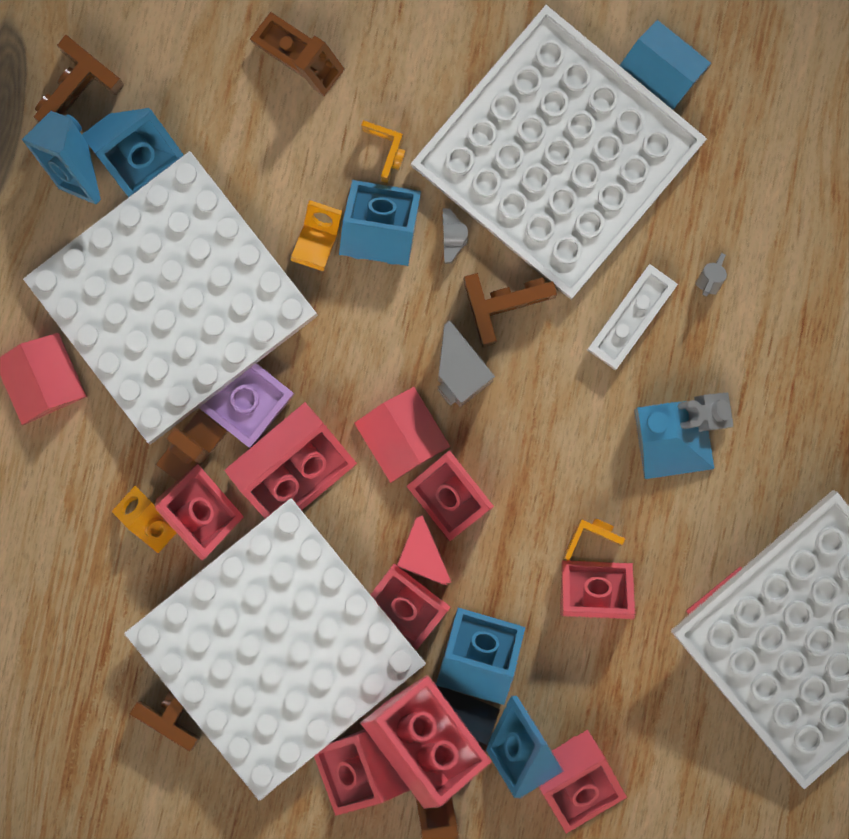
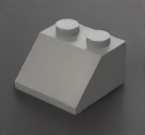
M449 321L444 325L438 378L440 385L437 390L450 406L456 402L461 408L491 384L495 376L452 322Z

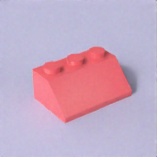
M304 402L224 471L240 492L266 519L290 498L303 510L357 463L314 411Z
M429 676L423 677L387 700L361 722V725L424 809L442 806L492 762Z

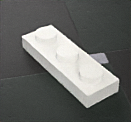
M649 264L587 350L616 370L678 284Z

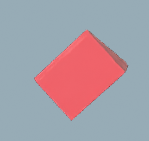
M59 333L21 343L0 357V376L22 425L87 397Z
M415 387L383 402L354 423L390 483L451 447Z
M450 450L406 486L449 541L494 507Z
M199 464L194 466L156 498L154 506L201 561L244 518Z
M422 515L415 519L397 566L445 585L450 583L451 580Z
M562 560L560 615L635 619L633 563Z
M396 564L392 565L370 594L416 650L451 608Z

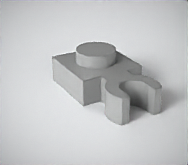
M728 392L696 396L694 400L677 405L678 409H686L689 413L688 422L680 423L683 429L699 427V432L734 427Z

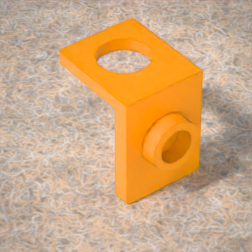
M363 120L361 124L363 132L392 141L381 174V181L388 184L392 170L400 169L406 150L400 149L403 142V134Z
M310 200L307 205L303 228L291 255V261L324 271L338 236L343 211ZM314 214H326L332 219V222H321L316 219Z
M134 486L112 510V513L127 529L159 553L177 532L155 509V504L139 488ZM138 499L136 508L131 513L125 514L127 506L132 501Z
M595 518L591 524L581 519L577 524L563 559L570 561L583 529L620 546L624 544L625 538L612 533L614 526Z

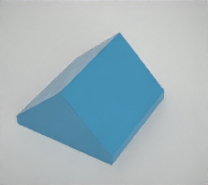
M656 20L637 40L619 66L674 110L711 65V62L660 21Z
M511 696L491 735L486 751L513 797L521 798L557 776L563 770L518 696Z

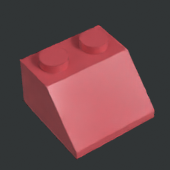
M365 729L332 741L314 756L335 816L381 804L410 790Z
M588 730L572 737L566 743L552 750L563 772L539 786V789L566 834L627 798L606 758Z

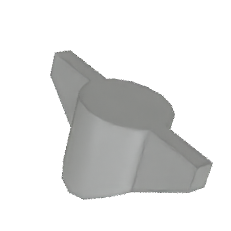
M450 208L443 209L444 263H452L460 250L468 242L467 226L460 222Z
M721 253L716 263L706 264L699 275L696 286L703 290L702 295L706 297L708 294L716 295L727 277L726 270L721 266L726 256L725 254Z

